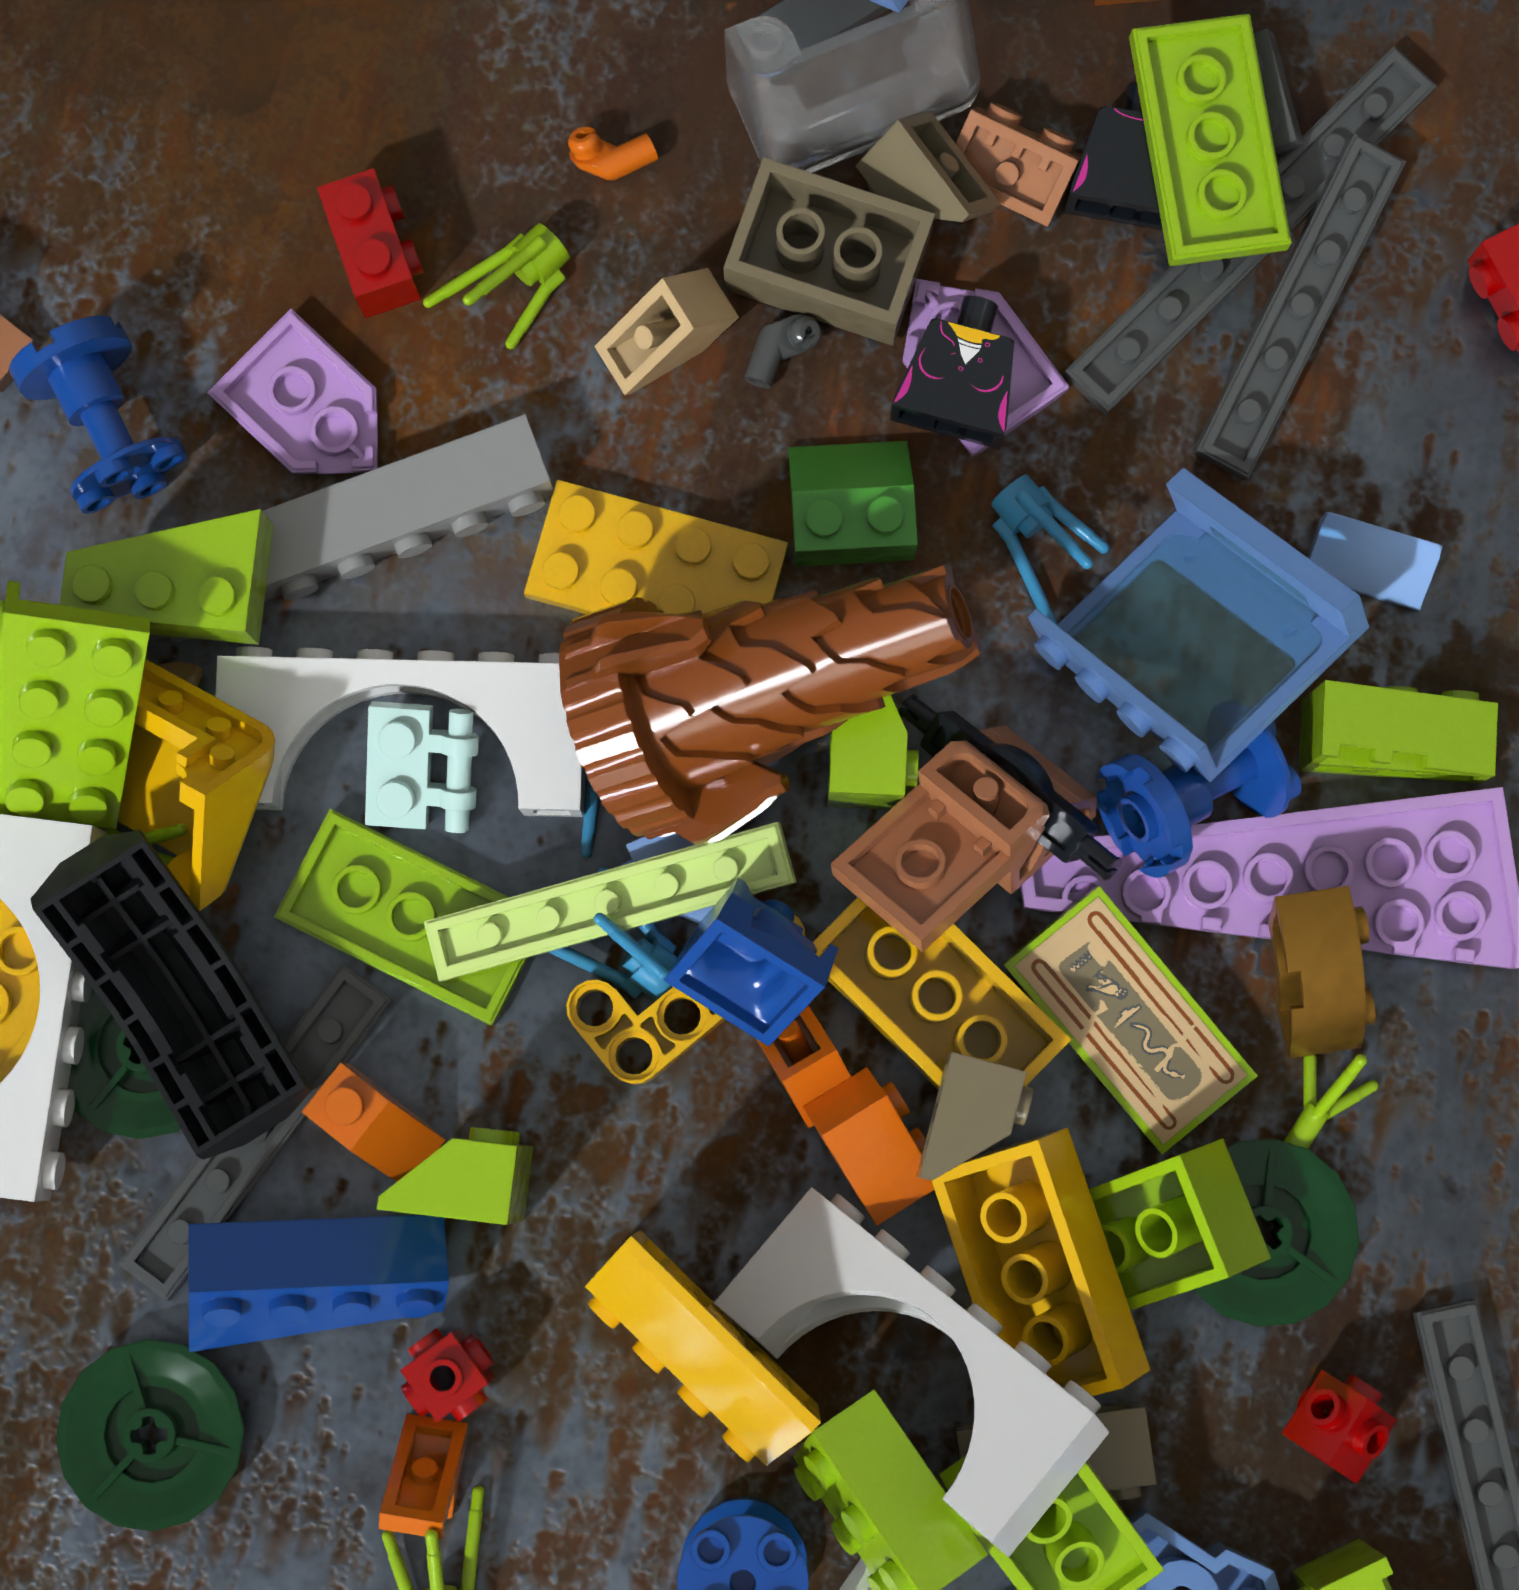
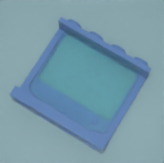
M1182 468L1166 483L1176 511L1057 625L1037 609L1028 616V619L1039 638L1034 643V646L1052 667L1060 670L1066 665L1077 674L1075 676L1076 682L1089 697L1097 703H1102L1105 699H1108L1119 708L1116 711L1119 718L1132 732L1141 738L1150 733L1160 741V750L1175 767L1184 773L1192 767L1211 782L1369 628V624L1359 594L1185 468Z

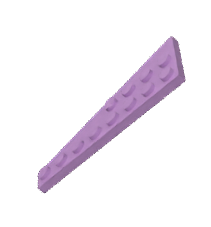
M1503 787L1285 813L1273 818L1261 816L1195 824L1191 826L1193 849L1189 862L1160 878L1150 877L1138 869L1144 865L1145 861L1136 852L1125 857L1117 848L1110 835L1094 837L1095 840L1115 856L1122 859L1121 866L1116 867L1118 871L1109 880L1104 881L1100 875L1080 859L1064 863L1053 855L1020 886L1023 909L1062 914L1098 884L1128 921L1132 923L1270 940L1268 920L1274 897L1349 886L1354 907L1362 906L1368 919L1369 942L1361 944L1362 951L1505 969H1519V887Z

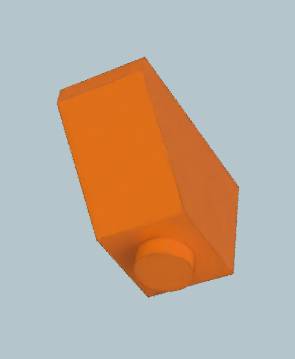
M808 1005L770 1046L765 1045L759 1040L757 1042L809 1129L814 1124L803 1106L847 1080L851 1075L837 1049Z
M340 1062L301 1111L349 1151L396 1182L442 1147L447 1141L352 1064Z

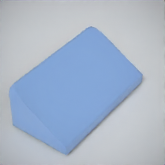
M1326 512L1318 521L1308 558L1358 594L1419 611L1440 559L1443 546L1343 515Z

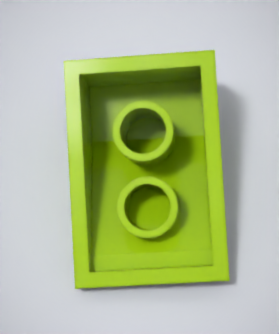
M891 695L883 697L886 707L851 718L830 732L827 807L890 810L917 786L919 751L907 750L908 732Z
M1223 1138L1089 1189L1130 1310L1232 1277L1271 1259Z
M967 1455L939 1474L947 1491L957 1478ZM1088 1460L1009 1558L966 1522L1017 1590H1137L1164 1571L1160 1562Z

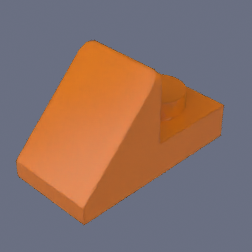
M406 1414L379 1512V1529L424 1537L427 1530L435 1529L438 1533V1539H442L446 1521L453 1517L468 1423L445 1419L436 1422L433 1417Z

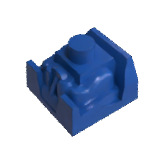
M738 877L700 922L663 981L765 1045L770 1046L825 988L838 948L830 944L820 956H817L815 944L802 934L803 928L793 922L794 913L791 908L778 900L769 899L763 902L752 897L746 882Z

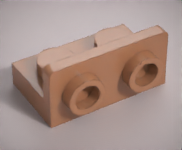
M990 102L987 110L979 106L971 109L956 141V145L1001 205L1048 227L1082 158L1081 154L1073 151L1076 141L1047 127L1043 128L1041 135L1019 125L1023 118L1021 114L995 102Z

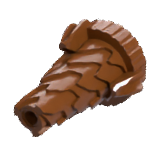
M948 564L883 585L879 577L820 596H818L817 590L785 599L780 598L765 604L753 601H740L704 614L701 610L677 614L664 613L662 610H658L651 601H644L643 598L635 597L577 617L571 621L570 626L566 627L563 633L564 640L560 643L559 649L560 693L562 705L566 712L569 733L574 741L581 766L585 769L588 781L594 792L599 795L603 806L609 814L615 817L616 822L624 829H629L631 834L637 837L645 836L647 839H653L676 833L698 845L705 842L712 843L722 840L767 809L779 795L789 792L790 782L787 775L766 765L791 753L803 743L830 733L851 718L886 707L883 697L943 677L962 668L980 655V641L978 632L974 629L967 604L960 590L954 584L952 567Z

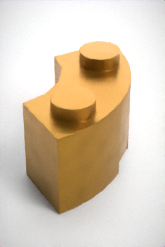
M1349 886L1274 897L1268 926L1276 969L1275 1005L1288 1059L1361 1048L1364 1040L1365 1026L1375 1024L1376 1020L1375 1005L1371 991L1368 987L1365 988L1361 944L1368 943L1370 935L1368 919L1362 906L1354 907Z

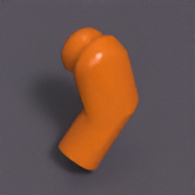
M580 127L574 130L568 139L569 156L572 162L579 169L609 181L617 180L658 160L654 145L647 133L619 146H615L600 139L594 128Z

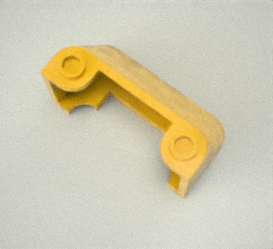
M145 659L118 822L133 831L141 830L142 833L177 824H185L188 831L184 836L156 844L177 855L169 862L167 867L197 909L201 911L220 897L227 888L273 765L275 735L264 723Z

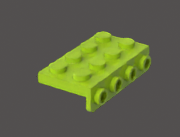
M8 580L5 600L0 599V814L117 829L150 635L151 618L19 599L21 582Z

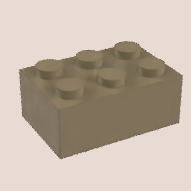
M763 157L723 267L725 290L795 314L810 316L816 321L893 346L931 239L935 214Z

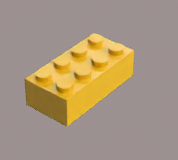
M857 897L813 942L817 949V956H820L830 944L838 948L828 982L937 1090H939L947 1055L950 1052L1026 1071L1023 1086H1027L1072 1040L955 924L951 925L926 950L921 952Z
M1068 1127L972 1157L932 1181L972 1303L974 1302L1003 1326V1329L997 1335L1013 1349H1015L1020 1341L1025 1342L1052 1366L1046 1373L1048 1377L1062 1388L1065 1387L1069 1380H1072L1091 1396L1123 1389L1151 1370Z

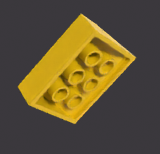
M641 1230L631 1235L585 1286L594 1295L587 1302L593 1312L612 1329H615L621 1322L638 1339L632 1346V1349L652 1370L659 1374L664 1367L669 1369L683 1383L676 1391L677 1394L700 1417L704 1418L711 1411L728 1428L722 1435L724 1441L747 1463L756 1456L767 1466L811 1434L821 1423L818 1404L736 1323L714 1304V1301Z

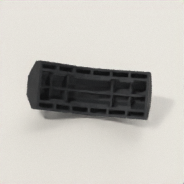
M141 830L100 837L60 862L31 897L33 911L107 1006L133 1045L197 1157L204 1160L248 1144L287 1119L312 1091L231 956Z

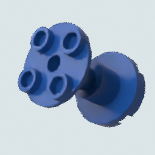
M104 315L74 320L49 331L54 342L45 346L37 352L33 342H31L15 355L9 365V372L19 392L26 399L48 400L57 398L70 425L85 426L101 460L83 471L70 487V494L77 501L82 513L90 514L100 511L113 503L116 498L133 493L136 499L147 498L167 486L168 482L164 474L186 459L185 448L178 438L158 437L134 443L118 412V409L125 402V397L112 373L128 358L132 350V344L119 321L114 325L111 317Z
M1226 703L1216 708L1212 712L1208 725L1210 751L1254 708L1247 710L1236 703ZM1273 721L1211 782L1192 767L1186 773L1174 765L1160 771L1157 766L1138 754H1126L1104 765L1099 770L1097 779H1105L1106 789L1096 793L1097 803L1105 827L1117 848L1125 857L1136 852L1145 861L1144 865L1138 869L1150 877L1160 878L1189 862L1193 849L1191 826L1208 818L1213 811V800L1231 791L1243 806L1258 816L1273 818L1283 813L1287 809L1289 801L1300 795L1301 781L1296 771L1287 764L1280 745L1275 739V722Z
M738 1496L722 1500L711 1507L709 1511L702 1514L687 1534L677 1574V1590H808L807 1554L803 1537L792 1520L782 1513L781 1509L767 1500L749 1496Z

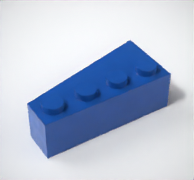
M426 1215L188 1224L189 1352L405 1317L420 1318L431 1313L445 1311L449 1273L444 1218Z

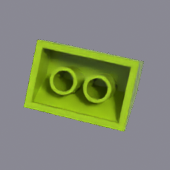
M470 1127L469 1139L452 1138L378 1196L377 1210L502 1225L525 1220L534 1146L519 1144L521 1132Z

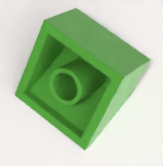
M907 441L788 447L795 567L914 560L918 541L914 482Z

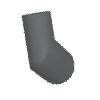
M797 314L764 326L757 337L743 377L744 380L754 386L770 389L780 361L807 352L818 344L822 333L819 323L813 317Z

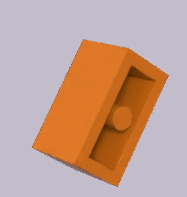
M866 1067L803 1106L876 1226L934 1190L932 1181L916 1177L926 1138L918 1127L909 1132L901 1119L911 1112L891 1081L881 1087Z

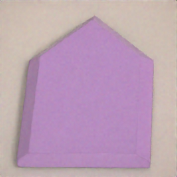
M916 279L902 360L906 368H908L931 319L938 318L956 323L963 297L979 296L989 299L998 305L991 333L1014 340L1008 418L1004 436L1052 404L1069 389L1066 381L1000 292L976 288L975 291L941 286L940 282ZM959 439L971 456H975L988 448L984 445Z
M292 309L207 392L293 475L366 473L378 468L376 387Z

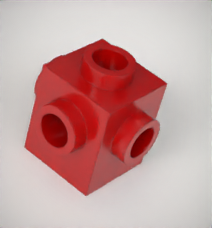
M437 1327L407 1349L413 1361L400 1370L407 1380L401 1386V1390L408 1402L421 1417L430 1412L435 1421L438 1422L451 1412L457 1422H459L489 1400L482 1388L496 1378L489 1369L495 1362L487 1348L474 1333L466 1337L459 1327L444 1337ZM445 1365L453 1370L455 1383L451 1388L442 1389L433 1377V1372L437 1366Z
M1321 1370L1314 1383L1300 1396L1297 1409L1281 1434L1352 1482L1358 1484L1371 1461L1378 1457L1385 1449L1389 1433L1397 1419L1377 1405L1383 1394L1350 1373L1343 1383Z

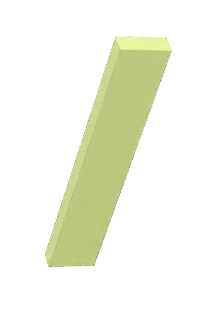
M775 822L729 835L722 840L712 843L705 842L427 920L424 921L438 979L439 981H446L608 936L594 922V916L597 913L605 914L611 921L626 931L712 907L738 877L746 882L752 895L795 884L797 881L781 823Z

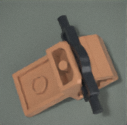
M912 694L903 701L902 705L905 707H900L898 712L901 717H904L925 734L920 746L933 758L918 770L919 784L831 863L833 877L923 952L997 883L1010 894H1013L1053 855L1064 863L1080 859L1100 875L1104 881L1109 880L1118 871L1116 867L1121 866L1122 859L1115 856L1094 839L1098 831L1097 824L1092 821L1096 816L1097 797L1005 725L979 731L955 711L937 713L920 700L917 695Z

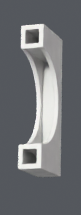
M253 646L237 647L235 656H217L215 697L264 723L275 735L273 765L256 810H283L287 782L298 756L310 738L334 716L353 705L375 697L392 694H417L439 698L463 709L472 710L474 712L473 715L492 730L501 741L511 761L518 790V809L524 816L584 817L586 771L581 766L577 756L575 744L567 726L566 712L562 705L559 653L540 654L538 663L514 662V655L505 652H482L478 654V661H454L453 653L436 650L419 651L417 653V660H393V652L380 649L358 650L357 659L333 658V651L322 648H299L296 650V657H272L273 650Z
M0 814V899L15 914L25 929L37 959L40 977L39 1010L30 1041L17 1064L0 1083V1198L31 1202L50 1201L52 1190L60 1188L64 1177L65 1154L58 1152L61 1129L62 1127L69 1126L74 1112L75 1094L73 1090L68 1089L71 1064L77 1065L79 1063L84 1047V1030L82 1027H77L81 1002H88L92 987L33 911L30 899L60 862L100 837L107 835L106 831L93 825Z
M811 1187L716 1299L714 1304L776 1359L801 1336L815 1327L841 1316L859 1312L885 1311L909 1315L935 1326L948 1335L957 1345L968 1368L974 1396V1424L971 1442L963 1466L953 1485L943 1497V1500L1009 1558L1110 1433L1095 1415L1101 1407L1100 1403L1074 1381L1069 1380L1065 1387L1062 1388L1048 1377L1046 1373L1052 1366L1025 1342L1020 1341L1015 1349H1013L997 1335L1003 1329V1326L979 1305L973 1302L966 1311L950 1297L955 1293L956 1289L930 1266L926 1265L921 1273H919L907 1264L905 1259L910 1255V1252L885 1230L881 1229L874 1237L862 1228L860 1224L865 1219V1216L837 1193L829 1201Z

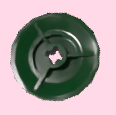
M92 988L88 1002H81L77 1027H82L84 1030V1047L79 1063L77 1065L71 1064L68 1089L73 1090L75 1094L74 1111L101 1131L120 1136L144 1139L176 1133L180 1130V1127L142 1061H137L139 1058L137 1052L107 1006Z
M1277 1139L1239 1141L1228 1146L1227 1149L1253 1214L1262 1221L1274 1219L1277 1224L1271 1231L1272 1237L1275 1239L1272 1246L1266 1244L1271 1259L1232 1277L1193 1289V1292L1222 1316L1250 1325L1261 1327L1294 1324L1326 1307L1349 1279L1359 1246L1356 1208L1338 1173L1309 1149Z
M146 1339L112 1348L80 1372L61 1405L56 1445L63 1476L87 1509L118 1527L156 1531L187 1523L220 1499L239 1467L245 1428L237 1393L213 1361L196 1351L189 1352V1347L185 1344ZM151 1417H155L156 1427L166 1428L168 1434L166 1439L156 1444V1450H152V1444L149 1439H140L139 1429L150 1424Z

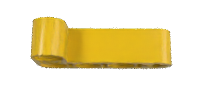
M794 914L793 922L803 928L802 934L805 936V928L800 919ZM587 980L577 985L569 994L566 1004L567 1016L577 1032L615 1077L632 1085L645 1084L656 1078L726 1020L674 987L639 1015L635 1013L615 988L609 983L600 980ZM593 992L607 994L613 1003L611 1017L600 1026L587 1025L580 1016L582 1000ZM687 1000L697 1005L700 1010L701 1018L699 1025L688 1034L680 1035L673 1033L666 1024L665 1016L667 1010L673 1003ZM633 1039L646 1041L652 1050L653 1058L651 1064L640 1074L626 1073L619 1064L618 1054L620 1048L624 1043Z

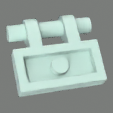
M371 702L368 706L365 825L426 829L429 824L430 806H437L445 809V831L451 833H465L469 831L470 810L476 808L477 789L471 786L472 757L478 755L479 742L478 734L473 733L474 712L472 710H449L448 730L433 729V705ZM432 753H442L447 756L446 783L431 782Z

